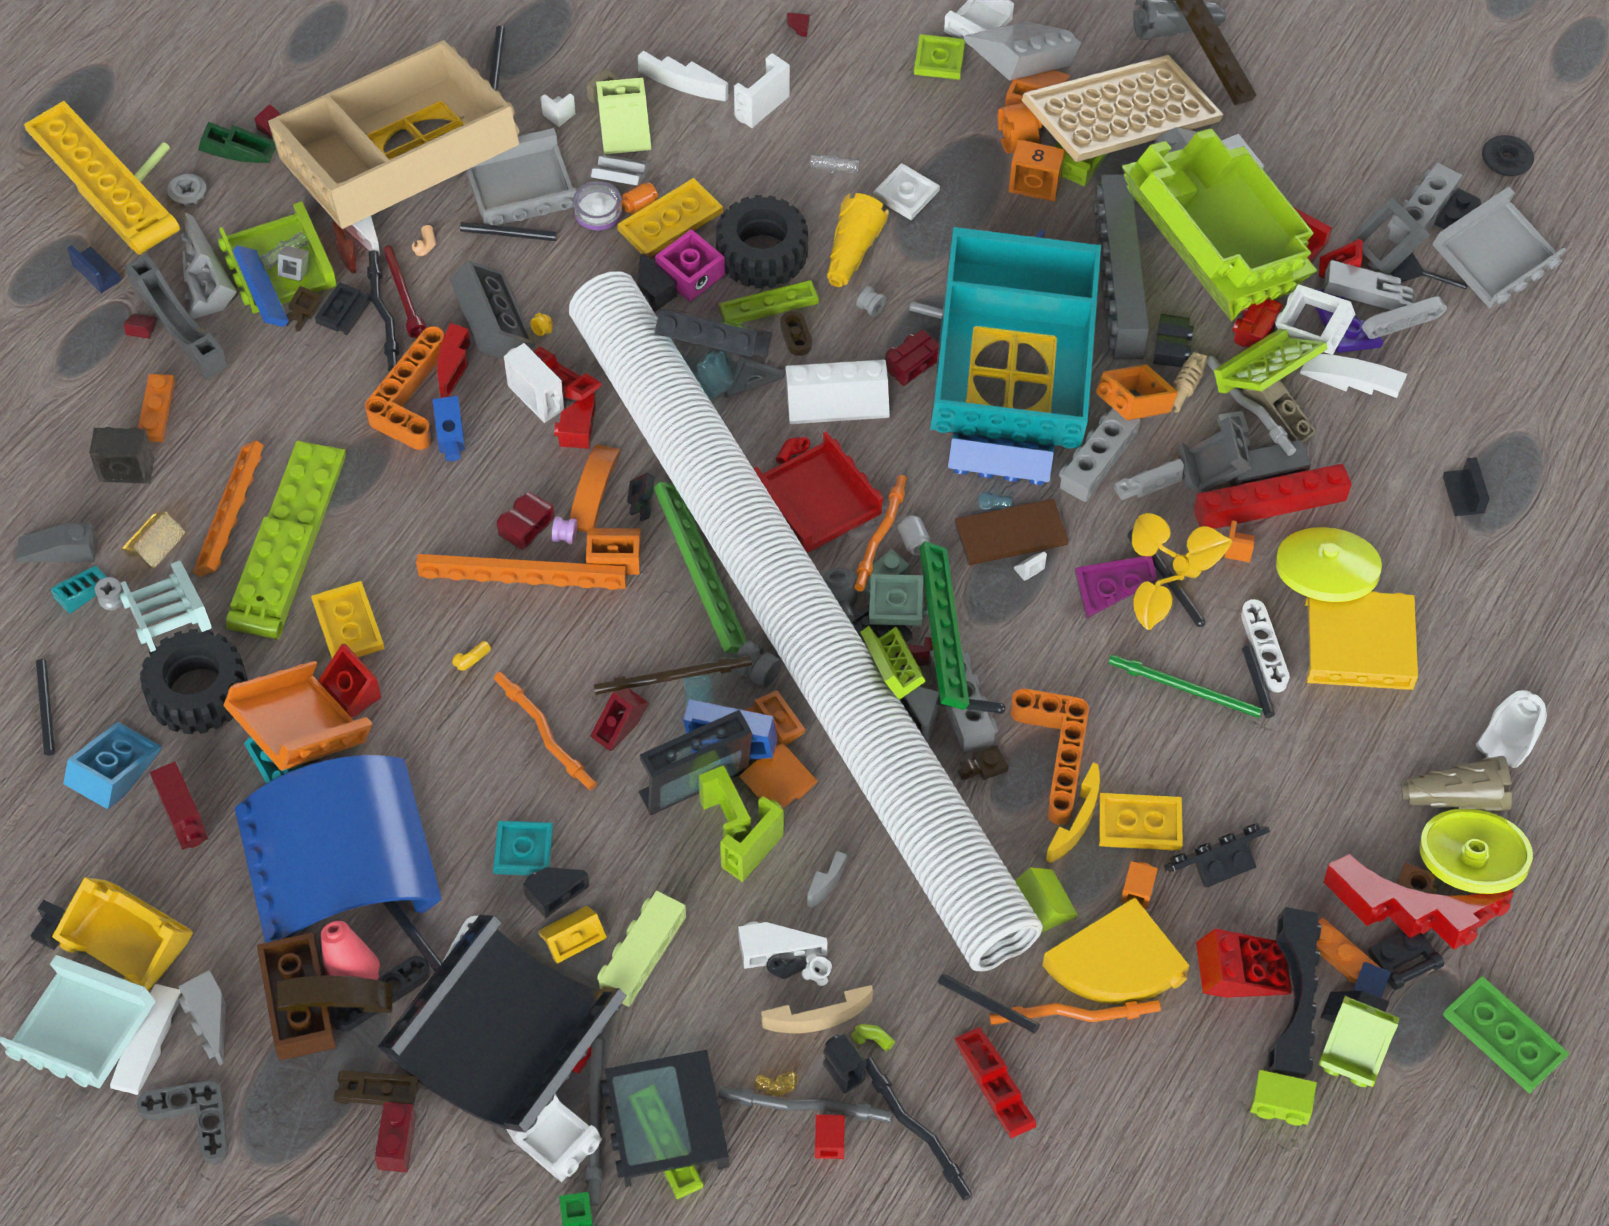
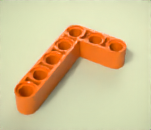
M435 326L426 328L365 403L367 420L372 428L417 450L426 449L431 445L430 424L427 419L403 408V406L437 365L444 333L442 329Z
M1018 689L1012 695L1010 715L1015 721L1061 729L1047 816L1054 824H1066L1071 819L1089 706L1085 700L1078 697L1031 689ZM1019 704L1027 705V707H1021ZM1045 709H1052V710H1054V711L1049 712V711H1046ZM1072 713H1077L1080 716H1074ZM1067 736H1074L1077 739H1070ZM1064 759H1070L1073 762H1065ZM1065 782L1068 783L1069 786H1063L1059 783ZM1056 806H1063L1066 809L1060 810Z

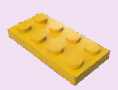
M692 178L618 223V231L641 254L644 253L651 258L691 229L695 231L723 213V206L695 178Z

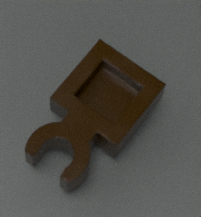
M300 285L288 305L292 312L286 314L289 322L285 326H288L290 321L297 320L295 328L299 332L304 326L303 318L312 319L323 300L322 295Z

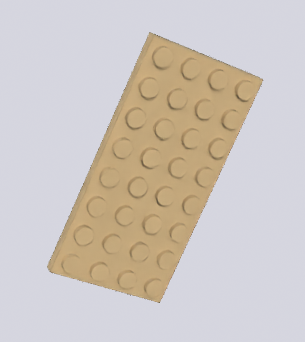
M1169 55L1024 93L1022 97L1024 104L1075 162L1156 140L1157 137L1175 127L1192 130L1220 122L1223 117V113Z

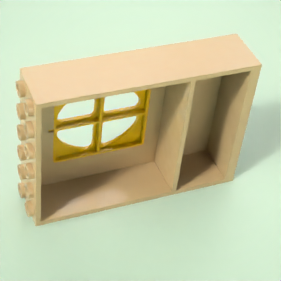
M444 40L268 121L280 160L341 229L519 145L517 136L519 129L513 119L515 111L512 104L506 102L498 90L495 91L487 79L484 80L477 69L470 67L468 61L464 57L461 58L454 47H450ZM428 119L452 121L425 135L413 125L416 122ZM401 129H405L414 138V140L389 152H384L386 142L394 133Z

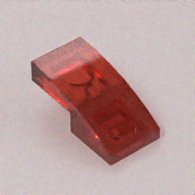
M333 221L339 255L346 268L351 273H356V253L353 239H345L344 228L341 229Z

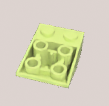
M643 78L596 82L604 154L651 150Z

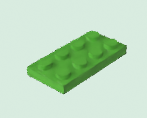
M1483 976L1443 1013L1447 1020L1529 1094L1570 1054Z

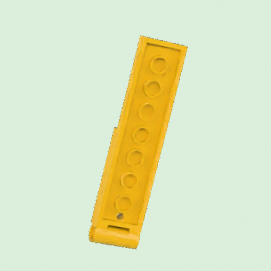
M65 101L24 124L26 131L76 184L81 195L137 255H141L180 231V226L176 219L156 200Z

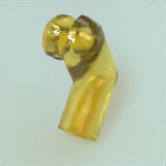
M787 1071L774 1079L759 1074L755 1080L754 1087L779 1097L792 1091L797 1086L798 1076L793 1071Z

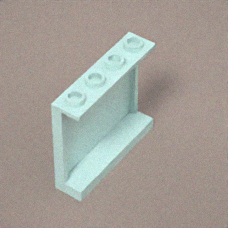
M56 955L50 965L57 974L12 1041L0 1037V1042L6 1048L5 1053L16 1061H20L22 1058L37 1069L42 1070L45 1067L60 1078L68 1076L83 1087H87L89 1084L100 1089L156 1001L143 986Z

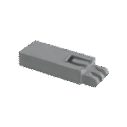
M1333 260L1330 261L1325 271L1324 293L1389 310L1412 304L1414 290L1400 285L1401 278Z

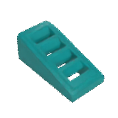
M94 566L51 588L54 599L71 614L96 596L95 586L97 583L91 578L96 576L101 580L107 578V576L97 566ZM88 582L90 587L87 588L84 583ZM79 587L82 591L77 592L76 589Z

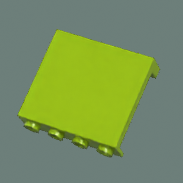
M302 201L293 204L295 214L228 236H226L223 227L219 228L221 238L217 239L222 253L227 252L228 256H225L229 270L234 269L235 274L232 275L237 288L242 287L243 291L240 292L244 306L249 305L253 314L258 313L259 309L233 254V250L237 245L257 250L281 305L292 300L300 285L316 293L337 286L333 268ZM286 245L309 251L308 273L301 281L278 276V254Z

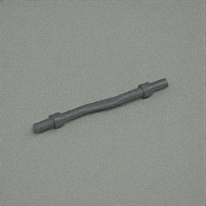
M722 1086L718 1094L719 1098L738 1101L740 1105L752 1107L754 1104L784 1111L827 1110L856 1116L858 1120L868 1121L873 1119L891 1123L893 1117L892 1111L871 1108V1104L861 1102L856 1105L826 1098L783 1099L757 1094L752 1089L743 1088V1090H737Z

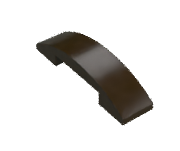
M327 975L292 978L277 981L276 983L277 1010L306 1011L308 1006L363 1007V1012L392 1013L391 984L362 977Z

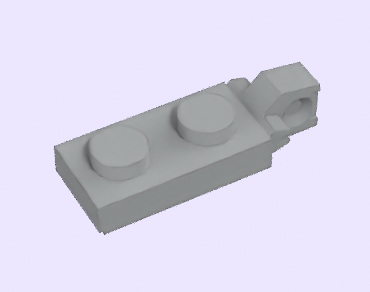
M1181 459L1165 462L1160 467L1149 471L1145 470L1130 479L1124 478L1115 483L1114 490L1120 500L1134 495L1140 498L1181 482L1184 464Z

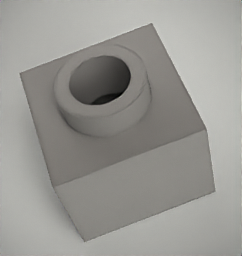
M286 245L278 254V276L301 281L308 273L309 251Z

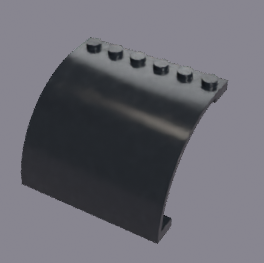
M479 915L378 1047L409 1075L418 1077L421 1084L459 1109L492 1125L526 1133L536 1124L537 1117L542 1110L553 1101L554 1094L559 1087L570 1078L571 1071L578 1061L586 1056L588 1048L595 1038L603 1033L604 1026L611 1016L619 1011L621 1003L627 995L620 988L603 987L598 989L558 973L532 957L497 929L501 922L495 916Z

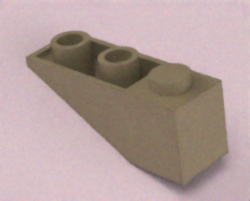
M1280 380L1263 391L1250 389L1242 391L1246 397L1264 407L1278 426H1282L1287 433V438L1292 442L1301 440L1303 444L1317 432Z

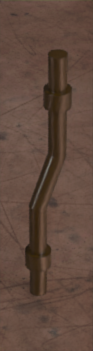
M750 655L731 659L727 656L718 658V661L631 678H626L625 676L616 677L614 681L594 684L595 694L598 695L715 672L724 674L732 672L731 669L752 666V660Z

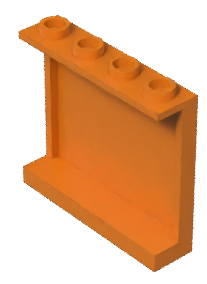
M316 661L299 664L296 667L279 670L246 682L236 683L228 690V695L223 705L281 771L363 744L373 725L367 717L354 721L313 676L317 666Z

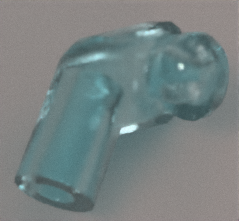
M983 492L977 498L978 506L983 510L1012 507V497L998 496L990 492Z

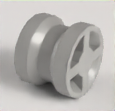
M868 286L859 295L856 306L861 310H867L870 316L876 317L884 308L887 297L883 294L875 293V289Z
M112 577L99 580L95 586V594L98 597L100 606L106 610H115L122 606L123 603L119 594L124 592L120 582Z

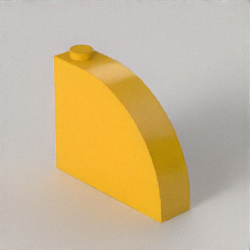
M1136 898L1131 899L1044 953L1042 964L1052 978L1067 990L1085 999L1105 1004L1141 1002L1159 995L1170 987L1175 989L1186 981L1189 964Z

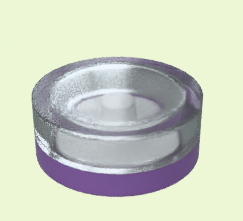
M603 181L589 182L582 185L574 194L575 218L583 227L590 230H605L611 228L620 220L622 216V198L619 190L612 184Z

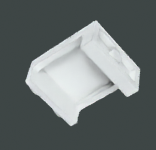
M968 0L957 13L950 10L946 14L944 32L955 38L964 39L965 35L1005 27L1013 18L1014 3L1010 0Z
M771 53L766 58V74L750 88H745L740 83L734 85V111L738 121L753 128L789 97L790 65Z
M554 1094L553 1101L537 1117L536 1124L526 1133L507 1129L512 1140L560 1182L567 1176L574 1174L579 1163L587 1155L595 1152L599 1142L602 1140L597 1129L593 1125L588 1126L558 1100L556 1094Z

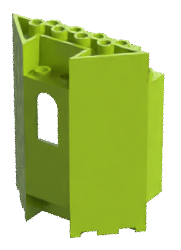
M1212 128L1196 132L1184 149L1169 152L1171 147L1167 141L1152 144L1137 162L1122 166L1129 192L1231 322L1242 310L1251 304L1259 305L1266 299L1277 301L1285 294L1292 293L1298 284H1301L1317 272V269L1307 258L1311 252L1306 246L1309 244L1308 239L1314 234L1313 231L1244 146L1229 150Z

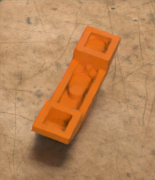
M596 444L592 449L582 472L569 520L571 518L577 519V531L588 533L589 528H595L600 514L599 507L611 472L615 470L621 452L620 449Z

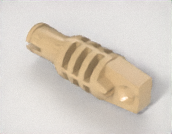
M1193 352L1182 366L1179 375H1177L1176 380L1173 382V388L1178 391L1171 412L1174 406H1176L1174 413H1178L1186 397L1194 393L1200 379L1203 377L1208 362L1206 355Z

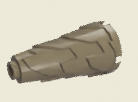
M1504 756L1480 759L1473 763L1454 765V768L1427 772L1426 775L1407 778L1406 784H1401L1402 799L1408 800L1409 805H1431L1432 808L1459 807V809H1484L1485 811H1508L1512 806V792H1509L1511 779L1508 763Z

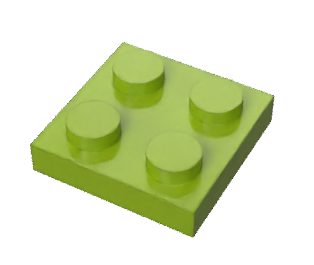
M919 34L914 75L960 80L965 40Z

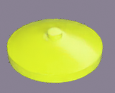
M1315 527L1297 531L1282 541L1277 551L1276 569L1280 578L1296 592L1317 600L1342 602L1358 599L1370 593L1379 582L1382 562L1376 549L1360 536L1341 529Z
M1453 809L1436 815L1425 825L1419 846L1423 862L1436 877L1455 888L1473 893H1500L1518 886L1527 877L1533 859L1531 844L1516 825L1499 815L1477 809Z

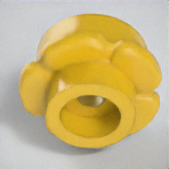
M539 312L531 319V328L536 335L543 336L552 332L553 321L550 316Z

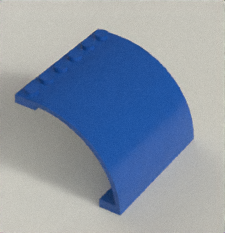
M362 755L318 762L272 780L235 807L265 943L293 937L299 931L322 919L365 905L388 901L412 900L415 912L425 913L442 900L405 759L382 755Z

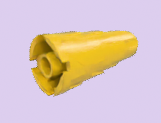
M855 193L854 198H850V194L844 197L841 203L839 221L830 255L831 260L827 271V278L831 285L842 287L848 284L854 272L858 270L868 248L872 246L875 238L878 237L883 226L886 224L889 212L887 208L884 212L882 211L883 203L879 200L861 193Z

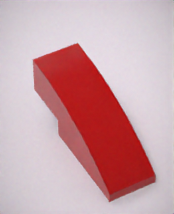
M450 323L443 337L437 361V376L441 398L451 395L468 367L466 351L471 345L469 329Z

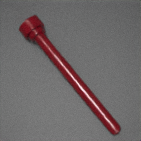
M387 245L384 247V254L408 318L405 327L409 337L418 338L427 327L425 321L416 314L392 246Z

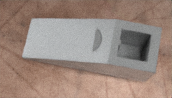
M209 970L178 986L182 994L178 1001L185 1014L191 1012L194 1019L190 1023L197 1036L203 1034L206 1042L202 1046L209 1059L215 1057L220 1066L224 1062L226 1002Z

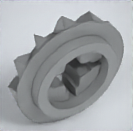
M182 174L175 177L169 183L167 192L170 200H173L176 205L184 204L187 207L189 203L197 205L199 199H204V193L207 192V189L201 177L194 174ZM183 190H192V192H186L185 194H183Z

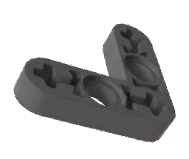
M202 1081L146 1091L139 1096L136 1106L140 1115L146 1120H158L196 1113L199 1149L203 1159L209 1164H218L225 1160L228 1155L224 1099L221 1088L216 1082ZM212 1090L214 1095L211 1096V1100L206 1101L204 1096L207 1095V1091ZM194 1092L196 1093V1096H197V1097H196L197 1103H195V1104H194V1099H193V1096H192V1093H194ZM184 1094L188 1097L185 1105L181 1107L172 1105V1100L176 1095ZM165 1097L168 1108L166 1109L163 1106V1098ZM154 1100L153 1110L148 1111L146 1106H148L149 1101ZM216 1116L219 1118V1123L215 1128L208 1129L203 1126L206 1118ZM210 1137H215V1142L218 1146L214 1155H211L210 1151H208L212 1148Z

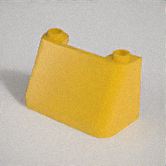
M84 877L52 937L61 942L59 947L70 953H75L76 950L84 951L125 976L124 980L143 986L149 992L189 943L194 932L122 887L107 880Z

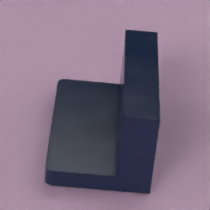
M72 245L67 247L72 265L100 293L105 292L121 281L119 273L91 246L81 253Z

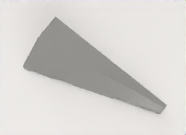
M184 213L180 218V221L185 224V233L181 235V239L186 242V250L182 252L184 282L188 283L189 293L185 294V300L189 302L190 307L187 313L192 319H196L224 310L237 291L194 217Z

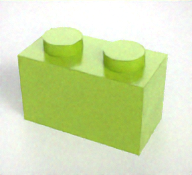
M1259 1070L1255 1080L1250 1112L1264 1119L1278 1118L1286 1120L1291 1125H1308L1312 1115L1317 1082Z

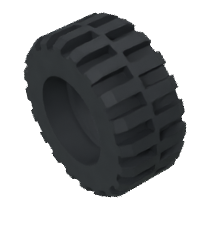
M755 195V198L751 199L746 197L741 199L740 203L736 201L730 205L729 210L726 209L721 214V218L716 225V250L725 257V274H729V277L736 282L738 280L741 281V284L744 286L754 285L755 288L762 289V286L773 288L778 283L783 285L789 282L790 277L792 279L795 278L800 270L804 268L806 258L808 257V226L804 216L801 213L799 214V210L794 205L789 206L788 201L784 199L777 200L775 196L770 195L768 198L762 197V195ZM756 235H768L777 238L781 243L771 248L759 249L750 247L743 243V241Z
M189 629L187 633L179 631L174 633V636L171 638L165 637L160 641L161 645L155 646L156 650L149 651L150 657L144 659L142 664L143 670L140 672L141 688L150 712L153 716H156L157 721L161 725H168L169 730L179 732L181 729L184 734H193V731H199L202 734L207 733V729L213 727L216 730L223 726L222 723L224 721L230 722L234 718L223 706L228 690L236 683L248 681L240 653L232 642H227L225 636L218 633L214 636L213 631L210 630L198 632V629ZM208 669L218 674L213 684L201 692L181 694L171 690L174 682L188 671Z

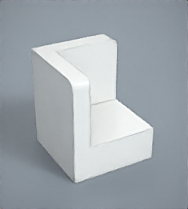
M545 94L541 97L542 115L556 126L560 127L575 115L573 95L568 94L563 99L558 96L554 100Z

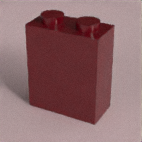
M176 761L150 771L149 773L182 850L196 847L207 840L208 837L201 817Z

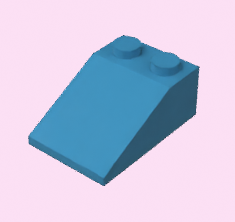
M117 721L68 759L63 784L104 808L109 809L128 793L161 751L162 746Z

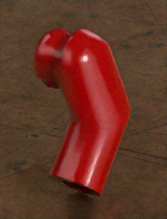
M805 436L786 440L775 458L779 464H783L792 455L806 452L810 447V440Z

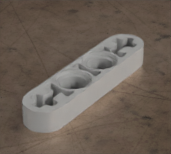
M1439 296L1374 315L1364 322L1362 329L1369 339L1378 338L1435 320L1445 313L1447 306Z

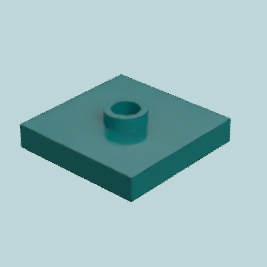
M498 821L493 873L530 875L533 872L541 871L545 867L550 868L553 822Z

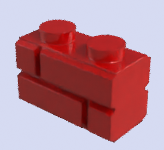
M1266 299L1259 305L1254 303L1242 311L1243 318H1237L1233 326L1232 332H1235V344L1249 348L1270 335L1276 326L1278 314L1282 312V303Z

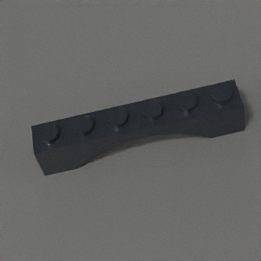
M1285 907L1277 916L1276 944L1282 951L1290 968L1294 988V1002L1286 1029L1268 1049L1267 1071L1304 1079L1313 1069V1057H1310V1047L1313 1046L1315 1040L1312 1020L1315 1018L1317 1010L1316 1003H1313V996L1318 987L1315 967L1319 962L1320 951L1316 949L1321 934V924L1318 923V913Z

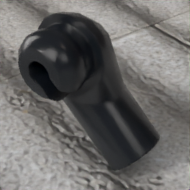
M773 956L768 959L766 967L769 973L781 979H786L803 971L806 968V963L802 956L789 962L780 957Z

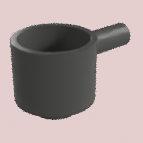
M846 568L831 569L822 578L847 618L852 622L855 617L851 607L858 599L857 590L854 588L856 583L855 576L852 571Z

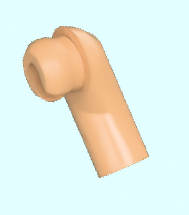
M425 225L421 228L423 240H417L418 244H412V250L417 256L427 255L436 245L433 227L430 225Z

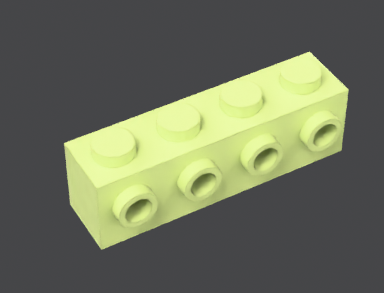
M657 890L651 899L647 898L642 905L641 915L638 920H633L630 923L626 932L627 937L623 943L619 942L612 953L613 959L608 966L604 965L601 968L597 978L600 989L603 987L620 988L627 995L622 1004L630 1007L684 922L686 906Z

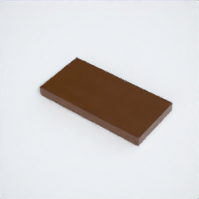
M1054 499L955 519V526L968 565L1068 545V537Z

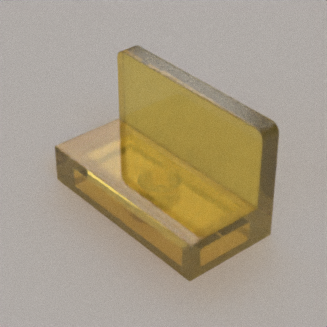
M166 511L156 512L122 550L128 556L138 555L153 569L185 536L186 532Z

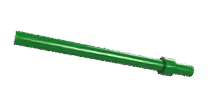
M1113 654L1110 656L1108 664L1127 670V674L1135 677L1140 675L1260 718L1263 709L1261 707L1142 665L1143 662L1135 659L1130 661Z

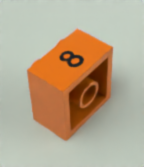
M1018 139L1011 164L1009 192L1055 202L1062 178L1065 149Z

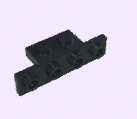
M1258 823L1248 825L1242 828L1243 833L1236 836L1234 833L1226 834L1218 838L1219 843L1214 845L1205 843L1195 847V852L1186 856V853H1181L1171 857V862L1163 865L1165 871H1177L1195 863L1203 886H1213L1256 868L1247 841L1269 833L1270 829L1268 826H1259Z

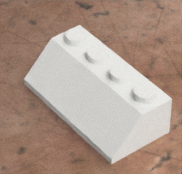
M885 360L786 366L785 384L789 424L889 418L888 377Z

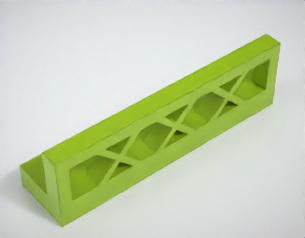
M869 626L860 632L884 681L899 700L926 682L897 627L880 638L876 636ZM896 652H900L897 658H893ZM902 665H906L904 670H900ZM909 677H914L913 679H911L910 681H908V682L906 683V681H907V679H908Z

